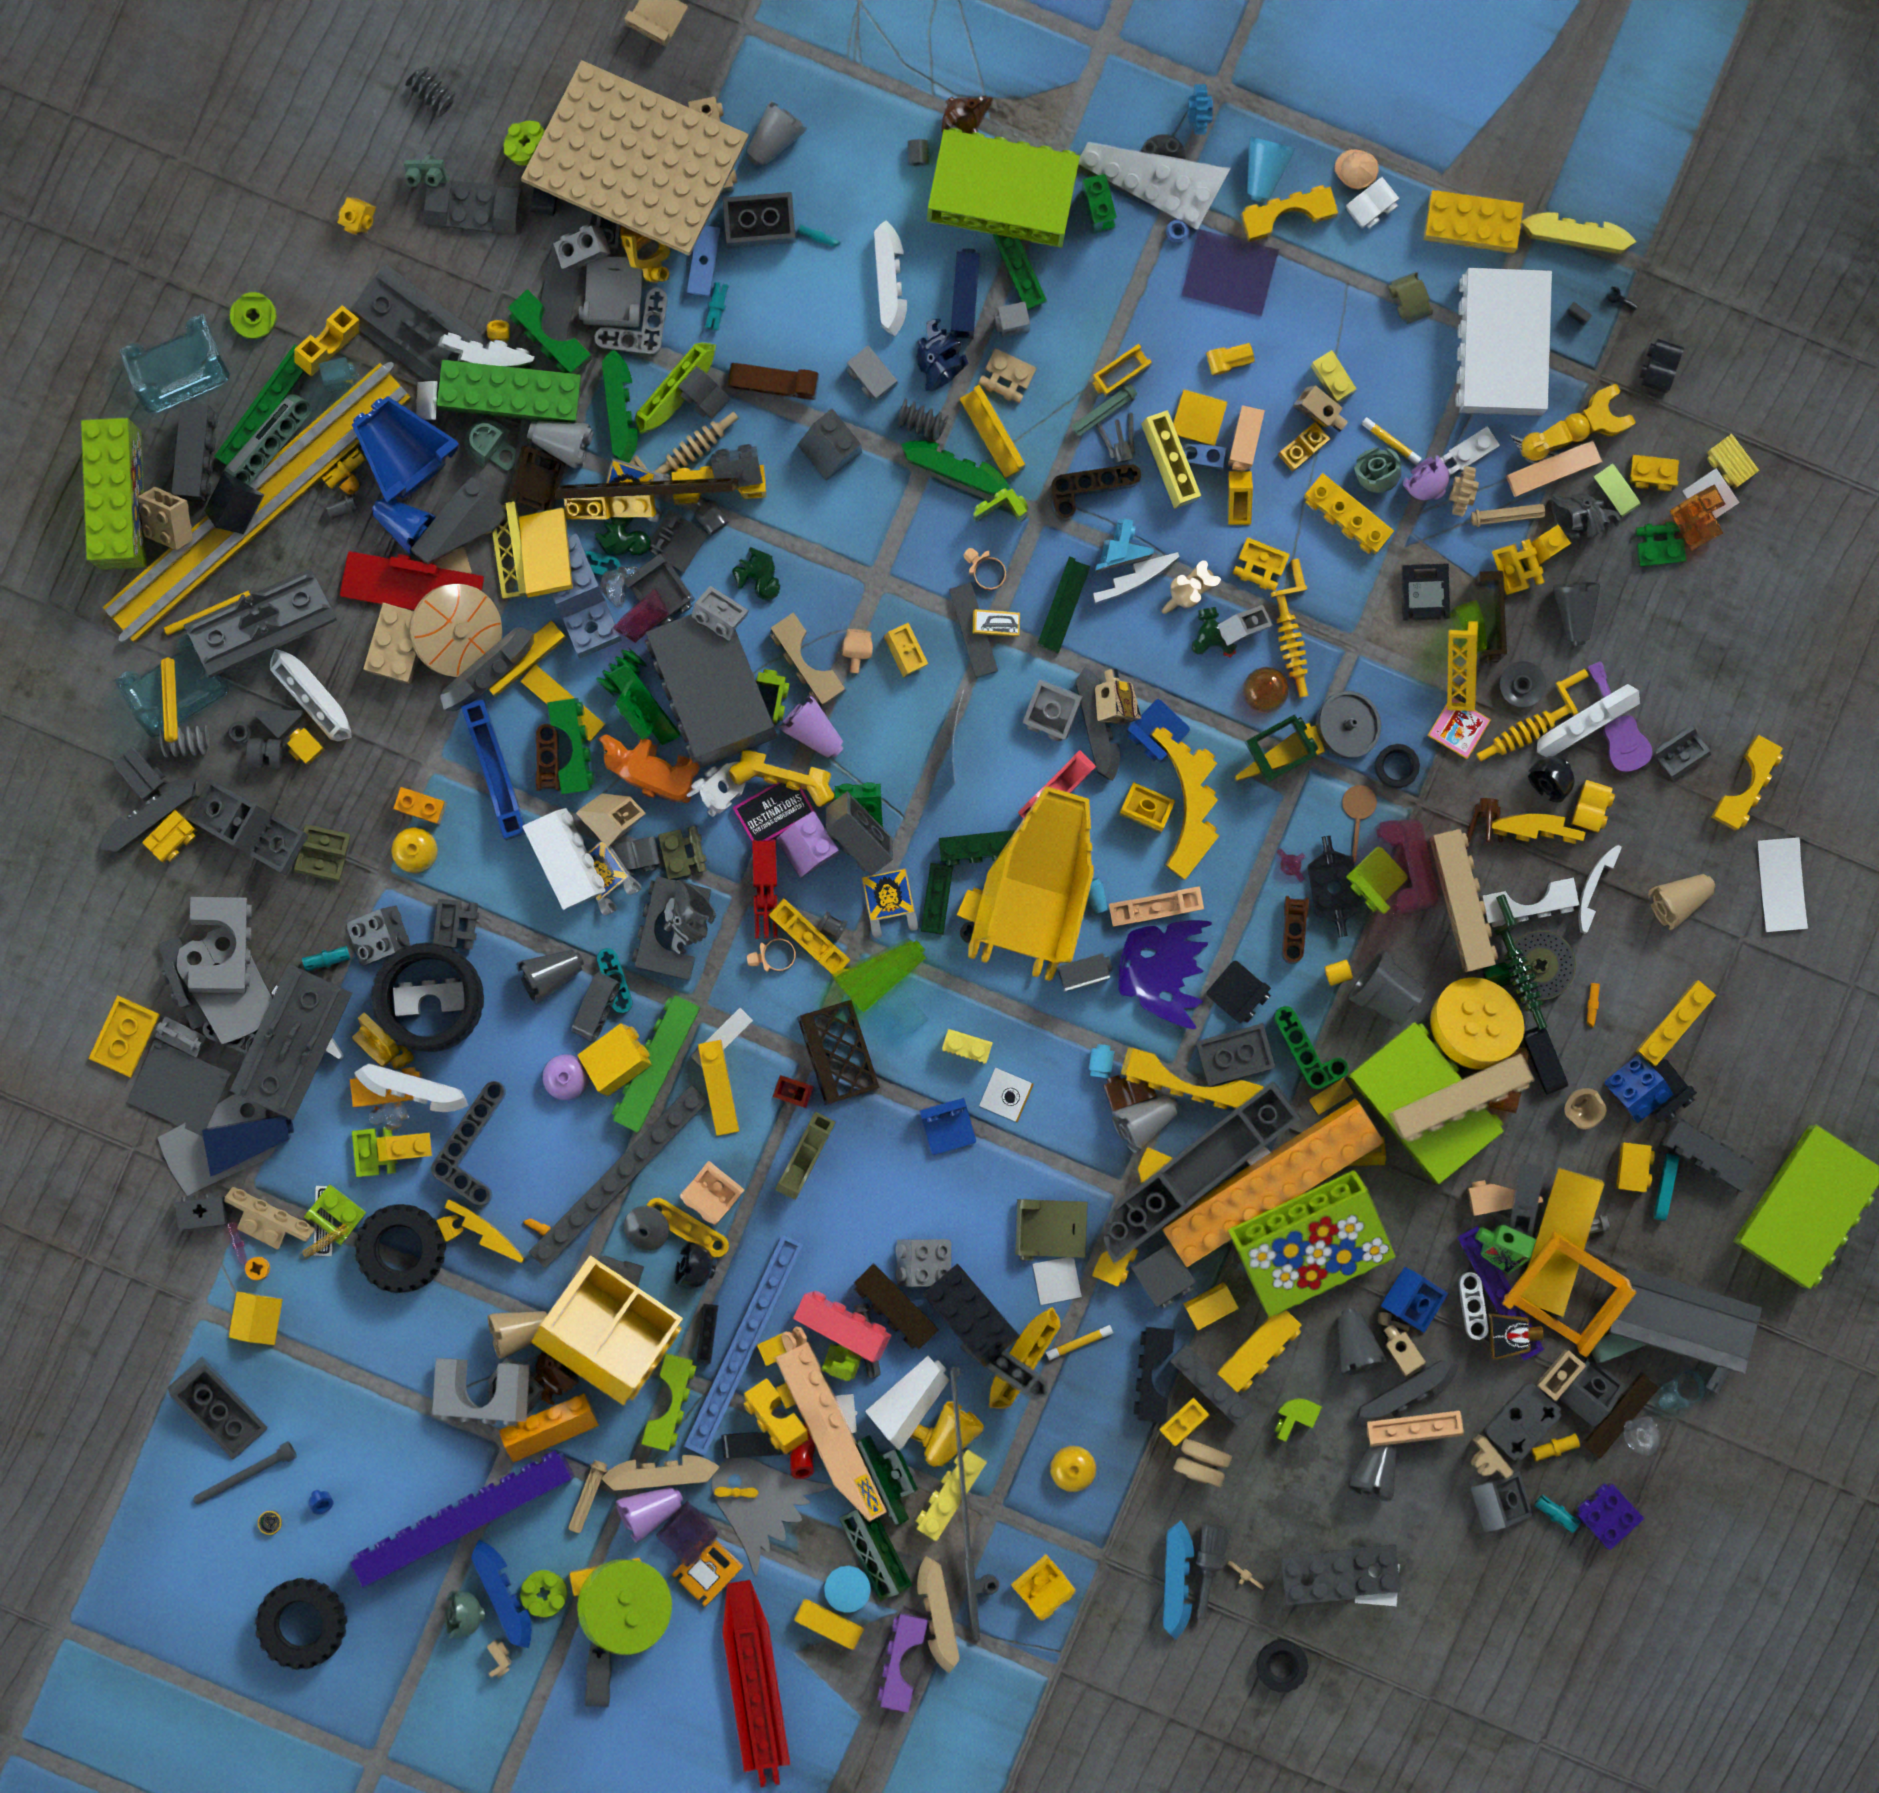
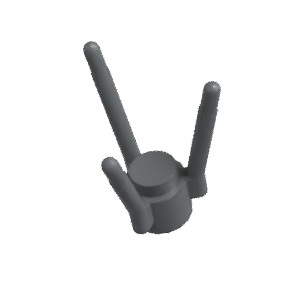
M1129 413L1128 443L1123 440L1119 420H1115L1119 443L1114 444V449L1099 422L1096 426L1109 451L1110 458H1114L1115 463L1133 459L1132 454L1135 453L1133 413Z

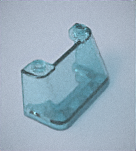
M204 313L190 318L185 325L187 333L146 351L142 345L135 343L128 344L126 347L119 349L133 391L146 412H159L220 386L229 380V370Z
M188 634L183 635L176 645L179 653L170 658L175 661L178 725L223 698L229 690L220 673L213 677H208ZM161 664L142 676L134 671L124 672L114 680L135 719L147 734L154 738L160 737V729H162L164 734Z

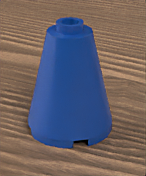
M385 498L378 499L372 508L375 519L412 556L415 554L411 552V548L436 518L432 513L398 501L389 504Z

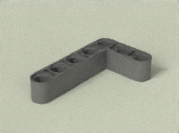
M497 1081L488 1082L484 1086L431 1166V1172L435 1178L476 1205L488 1204L492 1199V1191L487 1185L460 1168L459 1164L506 1095L504 1085ZM493 1085H497L501 1090L497 1098H491L489 1095V1088ZM480 1104L485 1105L488 1109L487 1115L483 1118L476 1115V1108ZM466 1124H472L475 1129L474 1134L470 1137H466L463 1134V1127ZM454 1143H458L461 1146V1153L456 1157L450 1153V1146ZM441 1162L448 1165V1173L444 1176L437 1173V1165ZM460 1175L465 1176L468 1180L467 1186L463 1189L458 1188L456 1185V1179ZM479 1188H483L487 1192V1198L482 1202L478 1201L475 1197V1192Z

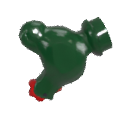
M1216 607L1198 610V619L1203 622V625L1198 630L1197 639L1192 642V651L1199 655L1205 653L1210 647L1219 646L1224 656L1231 658L1235 655L1237 645L1231 644L1227 646L1218 628L1220 623L1216 621V618L1219 617Z

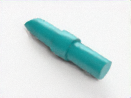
M800 225L797 232L812 238L813 241L832 247H837L841 244L839 240L824 234V232L816 231L804 225Z

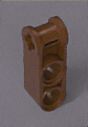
M542 724L536 731V790L556 789V791H560L558 775L560 770L559 732L551 724ZM545 728H551L553 731V737L549 741H545L542 738V731ZM546 751H551L554 755V760L550 764H545L542 761V755ZM544 780H553L552 782H544Z
M1285 896L1282 958L1288 964L1298 963L1304 955L1309 897L1293 899ZM1297 924L1301 929L1300 935H1291L1288 930L1289 926ZM1295 947L1299 951V957L1296 959L1289 958L1287 949Z

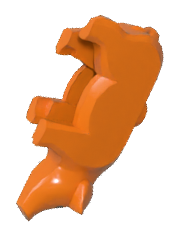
M607 734L597 739L601 742L604 749L606 768L630 785L642 789V794L650 798H654L656 795L672 802H690L691 796L688 798L687 794L692 790V779L699 772L698 762L693 764L691 758L678 755L677 763L672 767L665 760L655 757L658 746L652 744V741L647 738L643 740L640 738L639 744L633 750H627L620 741Z

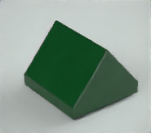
M1505 962L1482 968L1486 980L1494 982L1501 987L1511 984L1509 970Z

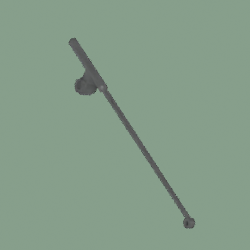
M952 1367L950 1373L952 1377L966 1553L964 1562L970 1634L972 1641L980 1640L976 1593L984 1592L989 1595L996 1593L999 1589V1581L991 1574H986L981 1579H975L974 1559L971 1556L956 1377L961 1374V1370L958 1367Z

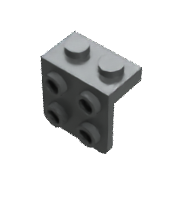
M745 444L732 451H729V449H719L715 451V454L711 455L714 478L737 477L739 487L763 483L756 446L752 447L751 444Z
M397 905L378 909L347 923L355 952L362 966L393 955L396 951L406 946H411Z

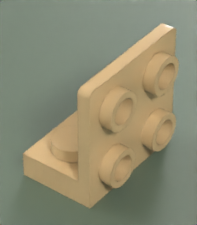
M639 0L633 12L628 11L624 19L626 25L666 47L688 10V6L678 0Z

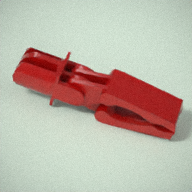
M752 840L753 887H757V895H754L755 939H760L759 916H763L764 939H769L768 915L770 912H767V909H774L777 906V895H774V887H777L776 840ZM764 887H767V895H764ZM757 909H764V912H757ZM773 920V938H778V924Z

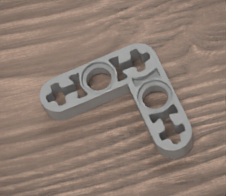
M653 288L648 292L642 332L607 327L600 328L595 334L597 346L604 350L612 351L614 349L618 352L649 356L658 354L662 347L668 302L665 291L660 288ZM656 293H659L660 297L663 298V301L658 303V310H662V313L649 311V308L654 309V301L651 300V297H655ZM658 316L661 320L660 325L656 328L648 326L647 321L649 317ZM646 331L652 333L659 332V336L654 334V343L657 344V347L654 346L652 350H648V346L644 345L645 342L650 341V333L645 334ZM604 333H608L610 338H616L615 334H619L617 339L618 346H614L615 341H607L606 344H603L599 337L604 336ZM626 335H630L635 339L634 345L630 348L624 347L621 342L622 338Z

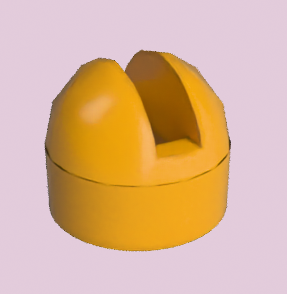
M352 474L339 487L346 494L352 495L359 490L360 484Z

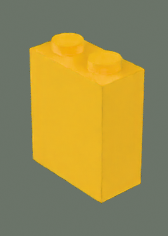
M620 1023L578 1054L594 1086L601 1094L610 1096L652 1065L648 1058L650 1056L648 1050L639 1043V1034L632 1026L629 1027Z

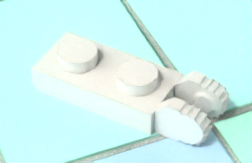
M1487 426L1449 450L1440 459L1446 463V461L1452 458L1456 465L1448 469L1451 476L1459 470L1462 471L1465 465L1470 466L1500 445Z

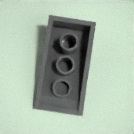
M203 1356L168 1386L170 1396L232 1459L268 1428Z

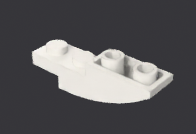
M448 333V335L444 334L440 338L438 347L458 353L457 361L517 368L530 364L534 359V356L529 355V351L522 348L514 350L507 347L508 344L500 340L490 341L486 348H483V344L470 341L468 343L462 341L459 335Z

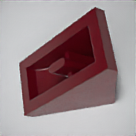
M780 1075L773 1097L807 1109L814 1086Z

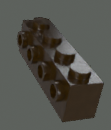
M875 1263L854 1282L856 1285L854 1290L863 1299L867 1296L873 1302L870 1306L879 1316L882 1313L887 1316L889 1320L886 1323L895 1332L900 1330L905 1335L903 1340L912 1349L915 1346L920 1349L939 1331L929 1318Z

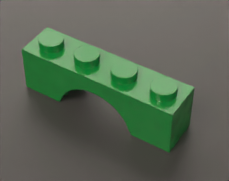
M528 289L507 307L511 313L508 317L517 326L520 324L526 329L525 335L533 343L537 340L543 346L540 350L548 359L553 357L558 362L556 367L562 373L577 374L593 359L591 354L576 338L567 341H557L548 337L543 332L542 318L546 309Z
M578 698L547 702L551 726L565 731L570 737L573 746V753L569 763L558 771L561 794L593 789L592 785L595 784V777L593 771H590L588 763L591 762V752L589 748H586L585 744L588 732L586 725L582 724L581 716H584L583 703L579 702Z

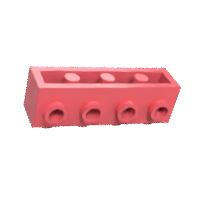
M819 1291L804 1294L793 1317L796 1321L871 1362L881 1359L891 1337V1334L885 1332V1327L865 1321L866 1317L854 1312L852 1314L846 1310L845 1305L835 1301L833 1303L826 1299V1295Z

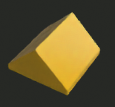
M1133 782L1119 815L1158 833H1162L1175 800Z
M237 1291L229 1338L275 1345L283 1299Z

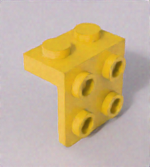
M1047 1554L1011 1584L1040 1621L1050 1617L1061 1604L1070 1600L1076 1591Z

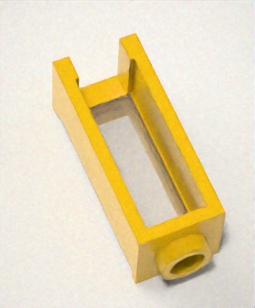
M1137 344L1094 374L1092 385L1099 394L1103 393L1107 397L1142 371L1152 365V361L1150 358L1147 360L1141 351L1140 344Z

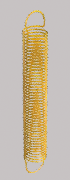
M345 1224L341 1225L326 1235L325 1240L323 1237L303 1250L302 1253L308 1252L310 1253L308 1254L309 1257L315 1254L313 1251L317 1250L318 1252L323 1249L316 1246H328L330 1244L328 1241L332 1240L334 1242L338 1239V1235L343 1236L347 1232L343 1229L347 1227Z

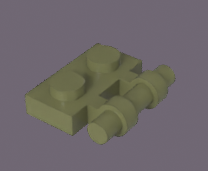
M697 826L688 827L689 837L683 838L681 829L658 834L668 879L691 875L690 866L695 864L698 873L707 871L705 865L707 859L706 855H703L700 843L702 842L701 834H698ZM691 844L694 857L687 858L685 845Z

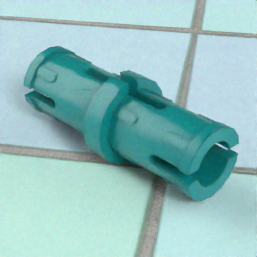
M714 282L711 302H708L709 312L706 325L704 326L707 329H711V324L714 320L713 330L719 331L722 311H725L726 308L724 302L729 285L723 283L722 290L719 292L720 282Z
M347 945L330 951L325 949L322 950V953L302 958L306 972L325 966L329 968L332 964L351 960Z
M1541 1494L1534 1504L1536 1508L1548 1515L1551 1521L1558 1522L1571 1533H1574L1579 1526L1578 1524L1581 1523L1579 1519L1565 1511V1507L1552 1502L1544 1494Z

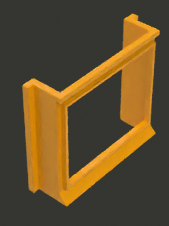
M1553 1231L1546 1245L1510 1292L1504 1296L1503 1305L1509 1309L1516 1305L1577 1344L1579 1353L1587 1357L1634 1297L1636 1291L1632 1289L1628 1278ZM1556 1249L1617 1287L1581 1335L1521 1297Z

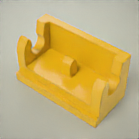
M909 622L888 631L883 636L903 678L928 665Z
M1224 1282L1183 1303L1197 1330L1239 1309Z
M1192 1398L1159 1430L1177 1448L1210 1415Z

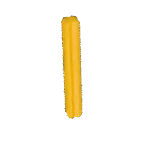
M166 657L161 660L164 740L173 743L178 740L175 661Z

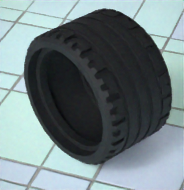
M416 943L399 949L382 964V968L378 970L374 979V986H372V1008L375 1018L378 1019V1024L392 1040L410 1049L437 1052L458 1045L473 1032L482 1015L484 989L481 979L477 974L478 972L463 955L440 944ZM427 959L441 960L454 968L462 979L465 988L464 1008L455 1024L443 1033L434 1036H418L405 1029L394 1014L391 1000L393 985L401 972L411 964Z

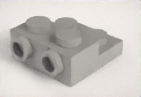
M1040 679L1022 723L1026 724L1027 729L1039 733L1041 730L1049 733L1048 737L1053 740H1066L1083 696Z

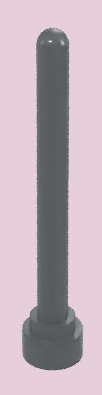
M289 1441L283 1443L275 1454L195 1495L193 1498L194 1503L200 1504L279 1461L289 1462L297 1458L293 1446Z

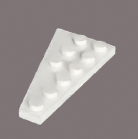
M1092 142L1087 143L1079 159V165L1097 175L1105 174L1108 181L1197 230L1231 170L1228 167L1213 166L1206 163L1148 154Z

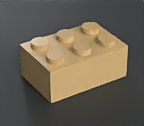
M386 603L382 604L363 668L366 672L411 685L419 658L412 645L410 634L414 611Z

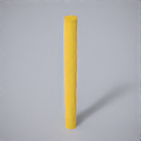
M249 590L164 627L167 636L185 629L184 625L238 601L242 594L245 597L249 596Z

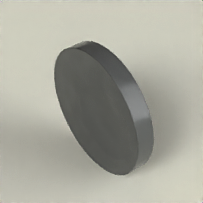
M1342 691L1328 697L1322 703L1316 718V728L1318 736L1327 750L1338 757L1351 759L1362 756L1374 748L1380 737L1381 721L1375 705L1366 696L1355 691Z

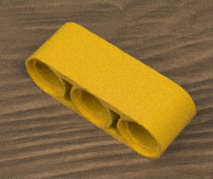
M805 1598L794 1617V1620L801 1625L852 1650L855 1649L864 1631V1628Z

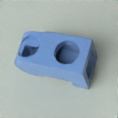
M1203 444L1184 445V453L1190 466L1212 468L1219 471L1225 470L1226 447Z

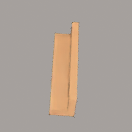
M1460 1411L1367 1422L1366 1430L1370 1447L1457 1437L1464 1434Z

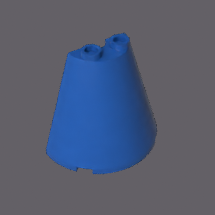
M387 396L384 399L379 398L371 405L373 410L365 415L362 412L357 415L353 420L352 426L385 500L389 504H393L398 501L396 497L406 498L434 477L446 465L445 458L447 456L450 458L454 456L458 450L459 443Z

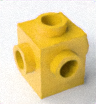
M347 197L339 211L337 223L345 226L344 230L351 234L357 235L358 232L367 233L373 224V215L376 207L358 198Z

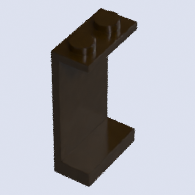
M1481 571L1475 577V585H1494L1497 650H1483L1479 654V660L1485 659V663H1498L1499 660L1507 655L1503 571Z

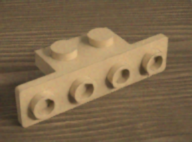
M232 1187L225 1196V1202L244 1211L237 1229L276 1249L281 1247L286 1233L305 1242L314 1233L315 1227L309 1225L306 1221L299 1220L289 1215L286 1211L279 1210L267 1204L264 1200L247 1194L244 1190Z

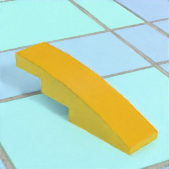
M451 1199L447 1200L444 1208L465 1217L462 1224L463 1227L483 1235L479 1243L480 1245L520 1263L524 1262L525 1257L491 1223L465 1206Z

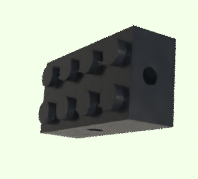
M958 1263L922 1293L984 1367L989 1365L1020 1338V1335Z

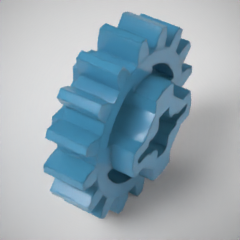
M1195 84L1193 96H1188L1189 123H1193L1195 135H1206L1207 123H1212L1213 100L1212 96H1207L1206 84Z

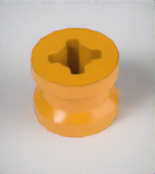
M263 1257L249 1259L245 1265L246 1275L252 1280L264 1279L270 1273L269 1262Z

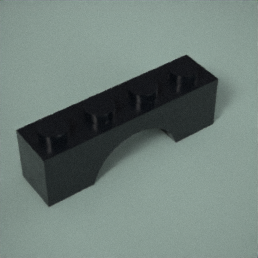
M1146 1326V1331H1141L1140 1345H1144V1354H1139L1138 1368H1142L1141 1378L1136 1380V1392H1140L1139 1401L1134 1402L1133 1415H1138L1137 1420L1166 1423L1168 1399L1161 1396L1155 1390L1152 1383V1371L1158 1360L1173 1353L1175 1329Z

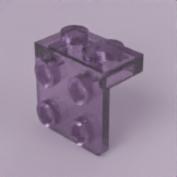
M686 1501L656 1536L675 1552L686 1567H689L698 1561L701 1553L708 1546L715 1542L718 1531L703 1513Z

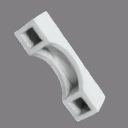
M1574 878L1548 883L1546 894L1534 905L1518 904L1508 896L1506 891L1480 897L1486 909V914H1484L1485 923H1492V927L1502 926L1506 923L1496 899L1497 896L1505 894L1517 923L1529 920L1528 916L1537 914L1538 918L1552 916L1551 911L1560 910L1561 914L1573 912L1574 907L1579 905Z

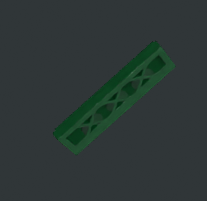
M1070 556L1037 644L1039 647L1058 654L1091 567L1075 561L1076 558Z
M856 1509L839 1517L880 1602L913 1586L879 1516L868 1521ZM849 1518H854L857 1529L852 1527ZM861 1539L866 1542L867 1550L862 1548L860 1544ZM871 1560L876 1562L878 1571L872 1568ZM882 1581L887 1584L890 1592L885 1594L881 1586Z

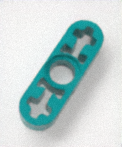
M604 948L597 955L600 971L608 977L612 974H618L621 977L622 982L619 990L625 987L626 992H621L623 999H628L629 1003L625 1004L626 1008L622 1009L621 1006H616V1002L619 1001L617 995L612 1007L618 1013H627L633 1006V1000L619 957L613 949ZM608 952L609 955L614 956V959L611 960L612 967L614 968L617 965L619 970H612L605 974L604 969L609 968L606 962L602 963L601 961L604 958V953Z
M1667 1153L1665 1156L1653 1215L1655 1220H1667L1679 1155Z

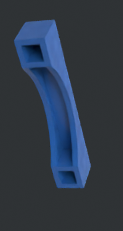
M482 699L461 706L488 785L503 838L509 840L525 835L526 833L522 827L525 825L486 702Z

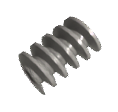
M205 725L203 732L200 731L199 726H196L194 733L191 732L189 726L186 727L185 733H182L180 727H178V740L173 743L164 740L163 731L160 729V746L164 757H169L171 752L174 757H177L180 750L183 756H187L189 749L192 755H197L198 749L202 755H205L210 746L208 725Z

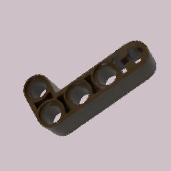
M1127 464L1056 476L1052 481L1051 488L1056 516L1063 521L1074 517L1076 512L1075 496L1135 487L1141 478L1140 469L1134 464ZM1128 471L1136 474L1133 481H1129V478L1125 477L1121 478V483L1118 484L1117 472H1120V477L1126 476ZM1104 474H1110L1113 476L1114 482L1106 485L1102 482L1101 477ZM1086 477L1091 481V486L1089 488H1082L1079 486L1078 481ZM1059 481H1065L1069 488L1064 492H1060L1056 489L1055 485ZM1064 503L1069 504L1072 508L1071 513L1067 515L1062 514L1059 511L1060 505Z

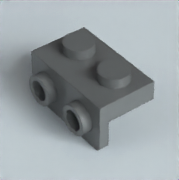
M1694 726L1682 729L1676 737L1661 743L1655 750L1657 761L1672 780L1711 756V751L1697 735Z

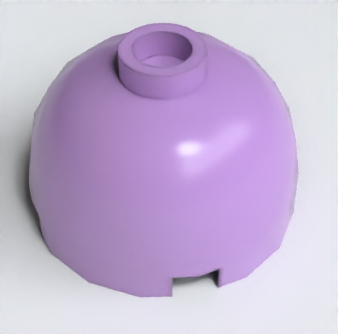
M1437 455L1435 460L1429 457L1419 463L1410 471L1414 475L1409 480L1405 477L1403 481V486L1414 498L1419 500L1439 499L1446 493L1445 488L1448 485L1450 475L1446 465Z
M562 1054L553 1057L546 1064L543 1070L542 1081L545 1089L551 1096L559 1100H572L578 1098L585 1091L589 1083V1075L579 1058L573 1055Z

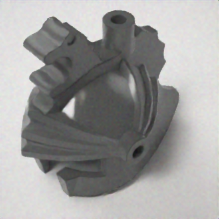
M1552 494L1551 507L1554 518L1567 538L1579 539L1581 535L1585 537L1598 535L1608 528L1610 521L1616 527L1619 526L1621 520L1619 517L1620 513L1610 509H1601L1604 508V501L1602 499L1595 500L1594 497H1590L1588 494L1571 495L1570 498Z
M678 880L675 882V897L670 898L668 903H666L664 914L667 923L664 925V929L667 932L674 930L671 949L678 954L686 953L683 944L685 946L692 945V943L696 944L698 941L701 942L703 938H706V921L708 919L709 924H712L716 917V912L710 902L695 887Z

